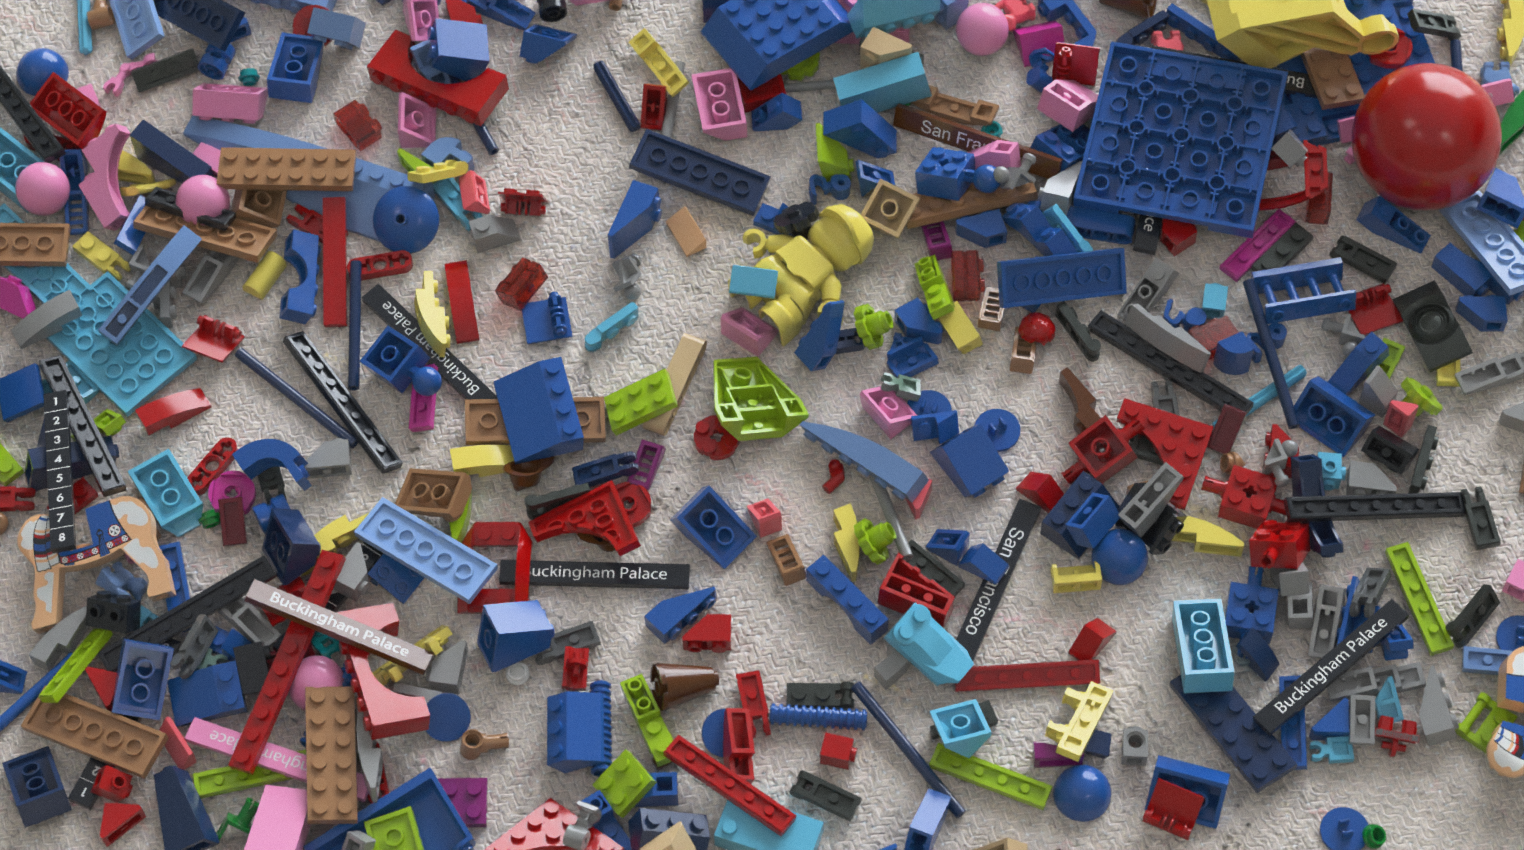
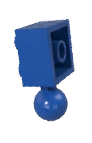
M932 147L915 171L917 194L956 201L961 199L971 183L982 193L996 191L1001 183H998L994 178L995 166L985 164L975 169L973 153L948 150L941 147Z
M390 326L385 328L360 360L373 375L401 394L411 382L415 391L423 396L436 394L442 385L440 373L433 367H424L430 359L424 350Z

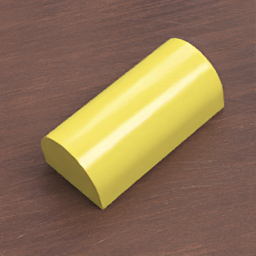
M268 251L242 286L243 291L263 300L287 267L286 261L279 254Z

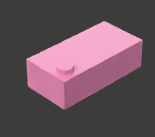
M265 785L244 850H303L311 824H307V790Z

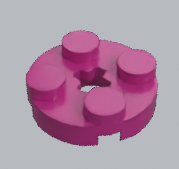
M226 471L220 474L221 477L217 478L216 481L214 479L211 482L208 497L215 512H219L218 499L229 498L226 494L231 493L233 489L237 493L235 497H243L244 514L246 515L250 512L256 500V489L254 483L246 474L240 471Z

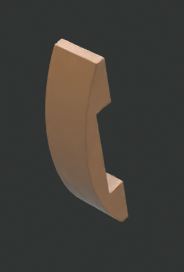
M929 85L932 96L911 102L938 117L977 126L991 125L1000 108L997 104L980 99L976 104L939 93L938 87Z

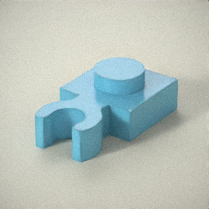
M1349 736L1327 737L1326 744L1313 741L1309 745V749H1318L1320 752L1319 754H1312L1311 761L1319 762L1324 757H1328L1329 764L1350 763L1354 761L1353 745L1349 744Z

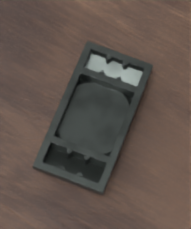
M1435 280L1392 299L1429 372H1433L1473 353Z

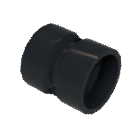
M537 0L539 15L543 21L557 22L566 17L567 7L565 0Z

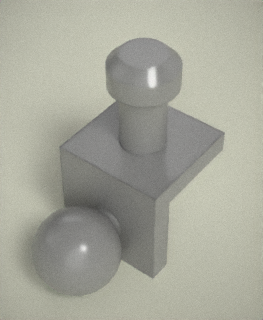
M1030 153L1024 154L1022 158L1024 161L1020 168L996 167L993 174L995 180L1001 183L999 188L1013 190L1014 187L1023 184L1035 183L1036 178L1028 174L1031 165L1035 164L1036 157Z
M142 246L138 247L134 255L125 250L121 251V257L124 261L128 262L133 275L131 280H127L125 283L129 291L150 266Z
M631 254L612 263L620 279L613 289L615 292L624 289L625 296L630 300H636L641 295V288L635 284L636 280L642 275L638 268L642 262L639 255Z
M1351 314L1346 315L1344 324L1331 321V318L1328 317L1324 318L1321 326L1322 330L1328 331L1329 329L1341 333L1338 344L1343 345V354L1348 357L1364 339L1365 335L1358 332L1350 320Z
M1279 438L1274 439L1269 454L1263 463L1261 472L1266 475L1273 473L1276 478L1274 482L1277 487H1285L1290 481L1288 476L1284 475L1282 469H1285L1288 457H1293L1297 454V443L1293 440H1286L1281 445Z

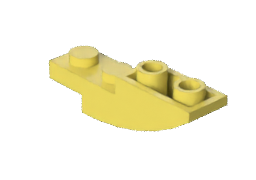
M1500 0V3L1504 4L1501 27L1497 28V40L1501 41L1500 59H1504V62H1509L1510 66L1519 52L1524 36V0Z
M424 271L422 289H415V313L426 341L440 357H445L446 348H450V334H446V330H449V316H445L444 307H439V299L434 298V294H437L438 282L433 280V271Z
M369 513L350 522L346 515L318 531L314 536L320 543L321 551L323 549L337 553V548L347 547L352 541L359 539L355 536L354 531ZM315 565L303 573L302 576L310 574Z

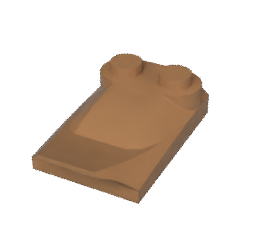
M410 468L395 505L411 514L442 517L447 522H454L461 517L471 494V477L465 472Z

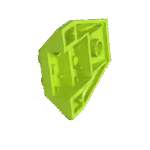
M757 356L714 360V411L720 424L738 441L781 438L808 418L809 414L802 400Z

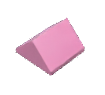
M403 92L399 93L398 135L401 148L428 147L436 140V108H432L427 103Z
M743 307L722 314L720 318L721 334L757 357L761 355L779 332L778 329Z
M880 386L860 392L862 407L890 439L911 424V416H917L903 398L896 396V391H883Z

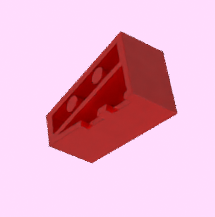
M898 552L879 588L877 604L901 614H905L913 603L924 605L930 611L931 617L945 628L953 611L955 597L933 579L930 581L921 574V570L918 567L911 566L904 560V556Z

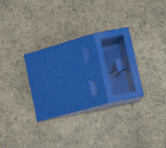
M1059 124L1037 135L1030 148L1063 159L1060 170L1062 172L1077 162L1083 161L1090 129L1082 124L1072 132Z

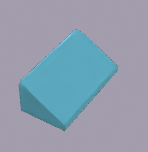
M733 265L729 293L775 299L778 271Z

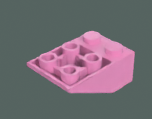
M1056 79L1043 88L1037 109L1073 132L1093 117L1098 95L1075 80Z

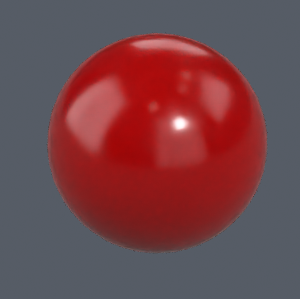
M1418 63L1401 67L1387 74L1367 92L1354 117L1351 132L1352 150L1362 177L1382 198L1405 209L1436 211L1461 203L1485 184L1495 168L1500 154L1502 129L1492 98L1475 79L1465 72L1448 65Z

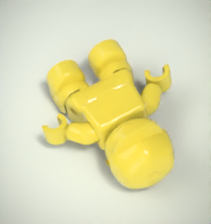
M839 204L828 206L819 213V220L808 230V241L801 235L796 237L788 234L770 235L766 239L765 234L759 229L753 228L745 231L742 237L743 243L748 245L754 242L759 243L758 246L753 247L754 259L762 257L767 250L769 253L775 254L761 259L754 267L778 271L775 299L745 295L749 308L752 310L763 300L765 305L759 309V317L761 319L766 315L770 317L779 330L781 345L784 347L799 334L815 303L820 298H822V304L817 310L818 317L821 315L822 308L826 303L840 300L842 285L835 276L834 271L844 272L853 265L862 264L872 251L874 237L866 220L854 209ZM730 278V279L728 280V282H727V283H728V288H730V280H731V278ZM729 293L732 298L736 295L734 293Z

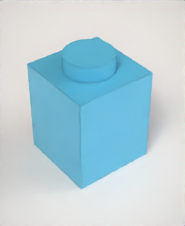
M1205 283L1201 309L1205 311L1206 319L1223 321L1228 286H1222L1218 283Z

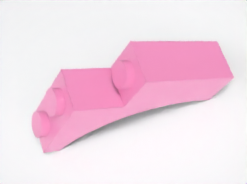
M119 124L108 126L102 135L89 141L88 146L82 150L95 172L85 176L84 181L78 185L103 227L114 231L124 224L129 215L119 189L118 166L122 149L129 138L130 132L127 127Z

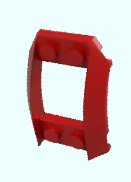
M1303 140L1304 146L1308 149L1305 153L1307 158L1303 161L1305 190L1291 195L1261 199L1259 211L1296 205L1328 189L1327 148L1320 145L1317 147L1308 143V140ZM1271 151L1267 170L1289 167L1274 151Z
M475 522L462 541V544L473 550V547H517L515 589H481L470 604L458 598L457 613L482 614L483 605L528 601L533 542L522 523Z

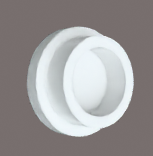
M517 662L506 669V678L513 685H522L530 677L528 666L522 662Z

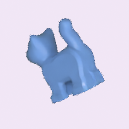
M1485 62L1480 69L1481 85L1508 78L1512 80L1509 72V62H1500V68L1497 71L1492 69L1494 62ZM1512 82L1515 98L1520 93V88Z
M120 561L112 565V568L115 570L114 572H111L109 566L104 567L100 571L95 584L104 588L105 591H110L111 595H130L127 592L129 590L135 600L141 601L142 596L147 591V582L143 578H135L131 572L122 567Z

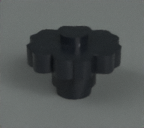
M803 202L799 205L794 204L782 210L781 214L776 215L773 223L780 234L791 233L793 237L801 235L808 240V230L812 226L811 222L818 219L819 211L813 202Z

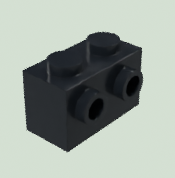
M1377 426L1371 431L1361 451L1366 453L1371 459L1383 463L1391 471L1403 474L1409 469L1419 449L1385 428Z
M98 591L96 595L87 598L86 625L126 634L140 628L141 601L131 599L130 595L115 596L111 595L110 591Z
M261 641L233 647L243 695L260 692L270 670L268 660H271L272 656L269 645L265 646L264 642Z

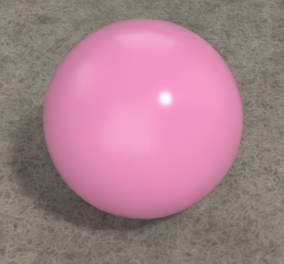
M977 3L969 6L961 13L956 24V35L960 45L969 53L977 56H987L997 52L1005 44L1009 33L1008 21L1004 13L996 6L988 3Z
M37 162L27 166L19 174L15 192L19 203L25 210L35 215L48 216L58 212L65 206L70 196V183L66 174L58 166L47 162Z
M197 175L187 179L180 186L176 194L175 202L176 206L183 211L184 218L182 219L188 223L192 221L194 225L197 224V216L207 215L214 218L222 214L221 210H229L230 197L227 189L217 185V179L209 175Z
M316 655L304 658L289 690L291 699L299 708L305 711V687H343V671L335 661L328 657Z

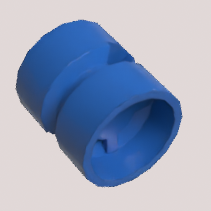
M208 44L205 54H203L198 64L199 71L211 79H223L229 68L228 65L231 64L236 54L235 48L229 44L226 51H223Z
M283 494L271 498L268 505L260 503L252 507L264 534L266 533L272 508L290 509Z

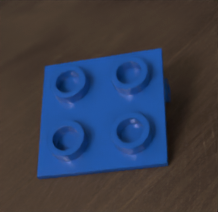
M551 292L548 300L521 304L527 344L573 337L566 297H561L558 295V292Z
M384 553L368 572V575L371 577L370 582L373 585H381L402 604L407 601L425 578Z

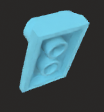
M169 449L128 471L135 487L148 504L162 529L173 533L177 537H181L201 525L198 519L202 517L203 503Z
M913 603L884 637L891 646L937 687L945 683L958 684L974 665L968 651L931 617L930 611L924 605Z

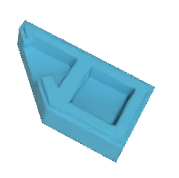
M1390 676L1387 677L1375 698V711L1378 719L1381 715L1393 717V723L1404 720L1393 677Z

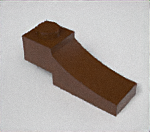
M1066 367L1060 372L1059 384L1066 391L1074 407L1073 427L1079 435L1101 419V417L1095 412L1096 398L1072 371Z

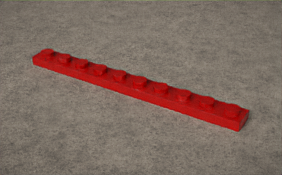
M322 549L303 592L302 599L321 607H326L336 580L346 561L344 555ZM293 621L290 622L228 764L231 769L253 775L315 630Z

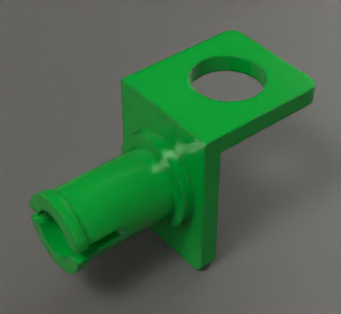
M247 798L238 816L228 812L216 833L219 841L228 825L249 834L252 827L251 821L257 812L259 803L254 801L252 805L253 799Z

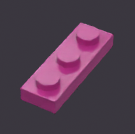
M429 364L424 366L433 367L438 371V367L435 364ZM413 385L409 429L412 432L434 429L436 394L431 396L420 395L415 391Z

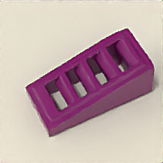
M944 221L921 226L929 256L935 254L937 260L951 258L953 256L952 245ZM939 225L938 227L927 229V227Z
M642 439L636 454L637 459L634 463H637L638 467L649 469V474L638 471L637 474L629 476L627 482L637 486L639 484L646 490H649L666 448ZM648 450L656 453L655 457L647 455L646 451ZM643 458L653 461L652 465L643 463ZM639 475L647 478L646 482L636 480L635 476Z
M1033 742L1032 751L1035 768L1083 765L1084 752L1079 762L1057 754V745Z

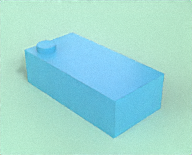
M919 52L833 78L841 106L862 99L877 113L894 108L899 103L904 105L932 96Z
M0 127V191L25 210L16 196L15 186L17 178L27 166L44 161Z
M1222 600L1173 601L1172 625L1184 693L1232 691L1234 667Z
M727 800L714 833V844L727 850H817L824 833V822L792 812L797 815L796 820L781 837Z

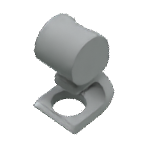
M578 800L577 806L580 810L581 818L578 817L576 825L570 824L567 827L563 838V845L577 850H585L591 837L588 828H591L601 819L602 812L598 807Z

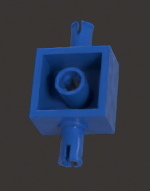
M1250 566L1247 584L1230 583L1225 612L1228 637L1241 640L1247 630L1253 627L1267 644H1270L1274 631L1279 589L1262 587L1264 568L1258 567L1257 575H1255L1256 567ZM1238 649L1237 655L1243 658L1244 654Z

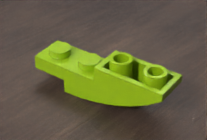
M935 254L930 257L921 258L914 265L919 283L925 294L929 312L933 320L954 311L955 305Z
M643 674L620 682L634 720L657 767L672 762L663 756V753L673 739Z

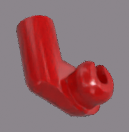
M833 459L828 464L830 479L822 485V488L828 494H831L845 480L844 466L838 459Z

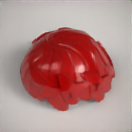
M1033 312L1022 318L1018 333L1022 339L1029 343L1036 341L1045 346L1047 342L1053 341L1056 329L1049 316L1040 312Z

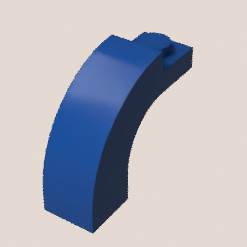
M261 439L244 445L232 454L243 472L251 480L266 469L283 467L288 469L304 491L312 486L307 479L310 474L304 467L308 462L293 446L284 441Z

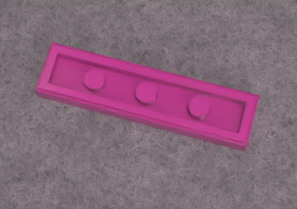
M1278 209L1254 232L1253 239L1248 238L1220 265L1219 269L1235 282H1238L1252 268V265L1296 221L1281 209Z

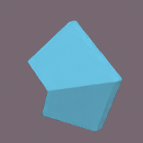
M976 699L930 711V716L944 747L967 758H970L992 736Z

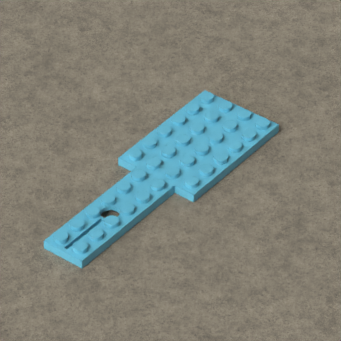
M5 203L0 206V223H25ZM68 263L66 267L34 266L27 268L25 266H4L13 276L21 279V284L28 286L30 292L42 304L68 290L71 291L82 316L61 325L62 331L46 339L94 383L127 417L197 360V356L192 351L182 348L184 343L148 309H146L118 346L102 336L98 329L129 292L108 271L90 285Z

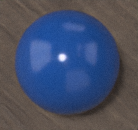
M37 48L27 52L20 59L16 69V79L19 87L25 93L35 96L52 72L67 82L69 68L64 58L56 51L47 48Z
M1112 529L1092 549L1091 561L1094 569V561L1100 565L1101 576L1104 581L1114 585H1126L1136 581L1144 573L1148 564V550L1144 541L1136 533L1127 529Z
M1075 765L1065 769L1058 776L1053 787V799L1056 807L1064 816L1075 821L1086 822L1099 818L1106 812L1111 802L1112 792L1108 779L1100 770L1089 765Z

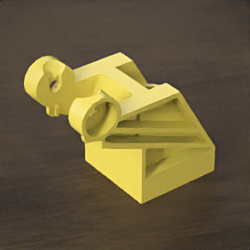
M1207 0L1217 41L1248 65L1271 69L1314 47L1350 56L1358 52L1369 55L1380 54L1393 48L1399 40L1397 28L1384 15H1373L1359 20L1348 11L1344 0Z

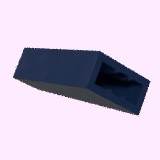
M142 120L129 135L138 160L182 184L187 179L197 175L214 177L210 165L145 120Z
M111 436L102 437L114 462H116V458H119L117 444H113ZM71 442L73 480L91 475L90 468L77 442ZM46 446L28 449L24 474L28 488H33L36 491L48 488Z
M172 765L164 767L163 771L154 774L164 849L206 850L220 844L189 772Z

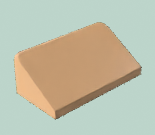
M686 206L666 221L667 226L686 257L707 248L706 239Z

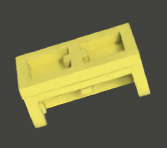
M956 301L954 302V311L938 319L958 351L966 354L978 346H982L983 343L964 310Z
M1094 561V569L1093 565L1057 568V564H1052L1050 572L1053 593L1101 590L1102 576L1100 565Z

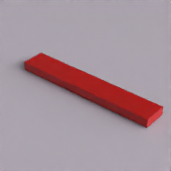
M345 197L323 198V325L325 328L347 327Z
M1099 659L972 666L958 684L955 683V692L1090 684L1091 681L1100 684Z
M679 734L665 749L663 756L782 837L796 820L797 815Z

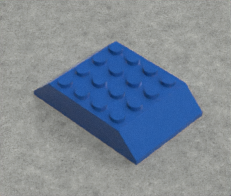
M729 0L717 7L701 30V34L751 91L854 31L847 17L848 12L837 0Z

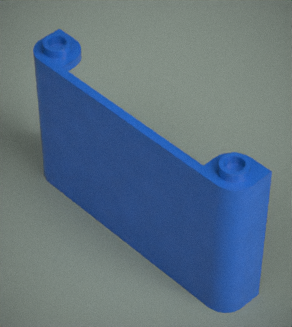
M428 768L378 799V802H374L359 811L357 824H338L303 847L305 850H342L347 832L360 830L367 834L364 825L365 821L409 806L413 809L424 850H474L476 841L431 768Z

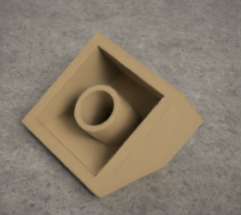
M880 178L861 216L871 228L882 234L899 239L920 198Z

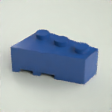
M862 99L823 112V135L877 159L897 153V130Z

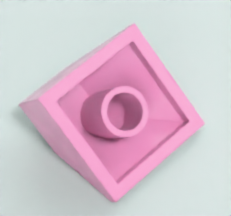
M403 0V14L412 41L428 40L429 26L432 27L435 18H439L437 0Z

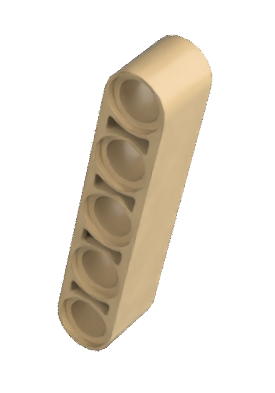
M687 333L683 334L667 368L678 407L644 422L643 429L666 436L704 355L707 340Z

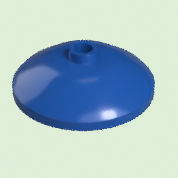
M411 186L394 188L385 193L375 207L373 214L374 231L379 241L391 251L405 250L410 254L419 252L426 248L437 234L439 227L437 206L433 199L421 189ZM401 215L405 218L403 223H400L398 220Z

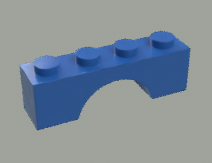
M293 229L285 239L284 259L296 269L299 276V286L289 288L282 296L280 319L306 324L311 317L315 316L317 305L314 304V298L318 291L316 277L319 273L317 258L321 251V245H318V235Z
M822 555L806 569V581L822 597H829L836 602L849 617L854 629L870 645L888 631L889 619L825 555Z

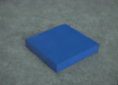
M36 363L0 378V407L2 418L5 422L8 423L44 407L43 394L45 393L40 367Z

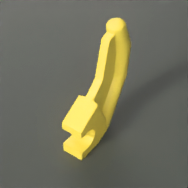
M172 178L145 185L144 183L130 184L127 187H120L121 196L151 193L155 187L168 189L176 185V180Z

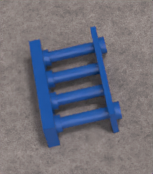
M1341 257L1252 272V279H1254L1258 294L1264 293L1268 304H1265V317L1268 324L1355 310L1356 290L1344 291L1340 282L1343 277V261ZM1331 282L1335 293L1322 295L1318 284ZM1309 286L1312 297L1299 298L1296 288ZM1286 290L1290 300L1277 302L1273 292Z

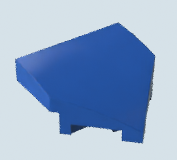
M895 332L890 351L887 352V367L895 378L899 374L912 377L939 364L938 357L929 345L924 343L922 336L910 338L902 336V333Z

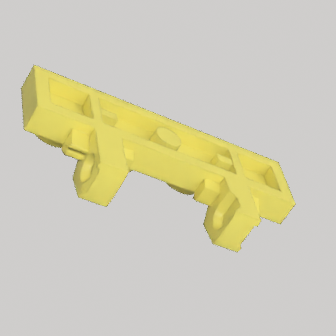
M441 625L413 645L433 652V656H436L443 651L441 646L449 641L448 637L452 635V632L448 626ZM388 661L372 673L384 686L389 682V679L394 683L402 679L403 675L401 673L405 672L407 668Z
M1092 681L1086 692H1078L1067 688L1062 704L1070 705L1072 709L1074 708L1075 713L1069 724L1057 725L1050 720L1045 732L1046 737L1058 743L1057 754L1079 762L1112 698L1114 690Z

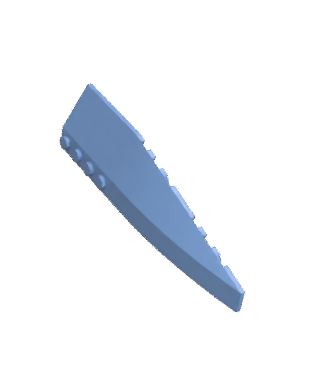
M192 116L183 132L184 136L197 144L202 142L221 150V147L327 149L287 136L215 119L200 120L199 116ZM356 158L353 191L287 190L286 198L292 203L300 204L309 210L312 209L323 216V198L345 197L346 230L379 241L373 227V214L378 201L385 193L397 187L411 186L423 190L434 201L435 192L432 182L424 184L408 180L407 174ZM401 215L398 220L400 223H403L405 218Z

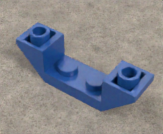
M1038 0L1037 10L1048 22L1064 16L1066 23L1072 25L1079 39L1074 44L1095 46L1097 31L1074 0Z
M598 790L583 799L582 802L596 806L602 812L601 819L593 827L624 847V850H631L630 839L614 817L613 809L602 792Z

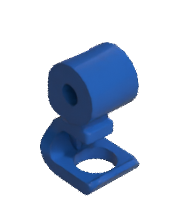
M1045 47L1036 49L1029 55V61L1033 69L1028 71L1026 78L1027 84L1040 93L1043 92V88L1053 81L1052 77L1046 73L1049 69L1046 63L1054 61V53Z
M844 174L833 175L831 181L827 182L823 176L812 175L809 179L811 202L817 205L816 186L821 187L824 195L831 193L832 197L837 200L847 199L851 190L850 178Z
M1173 299L1167 301L1163 318L1171 326L1178 328L1180 324H1183L1184 330L1192 334L1203 331L1207 317L1203 309L1191 308L1186 314L1179 310V314L1174 319H1171L1169 312L1172 309Z
M1272 323L1268 325L1275 349H1279L1284 345L1287 329L1281 323ZM1250 332L1246 338L1254 349L1252 361L1259 363L1262 358V351L1255 343L1262 349L1263 346L1259 333Z

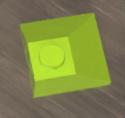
M816 123L818 164L823 177L829 182L833 175L844 174L852 181L851 172H855L854 159L849 158L847 150L838 141L823 135V125Z

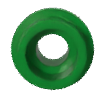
M215 510L203 512L201 514L202 517L198 519L203 529H209L221 524L220 512H215Z
M1370 824L1363 829L1362 837L1369 848H1380L1386 841V833L1381 826Z

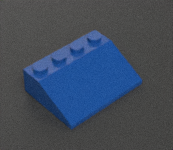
M562 357L538 361L493 381L515 464L583 450L584 436Z

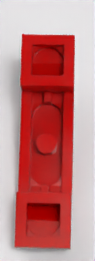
M467 260L446 263L445 271L457 344L478 341L479 333Z

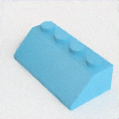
M858 0L847 14L856 39L866 38L873 27L883 32L891 33L898 28L908 29L918 23L928 24L934 21V17L940 11V0Z

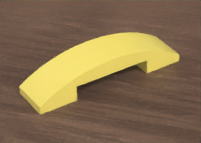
M645 28L628 42L660 80L661 84L666 86L667 91L672 97L689 84V81Z

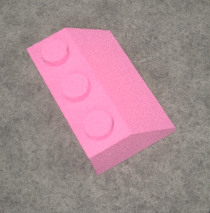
M729 68L692 74L691 77L703 133L725 141L747 137V122L737 75Z
M202 83L193 89L192 116H199L200 120H211L213 117H217L225 122L243 119V123H256V121L263 117L268 88Z

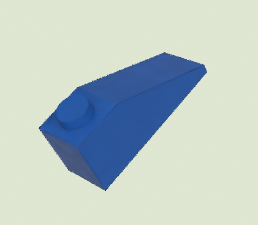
M1371 331L1349 354L1328 380V383L1348 396L1373 372L1377 365L1379 366L1389 356V346Z

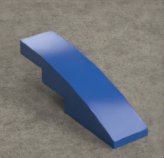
M462 0L474 6L477 13L524 31L536 14V12L515 0Z

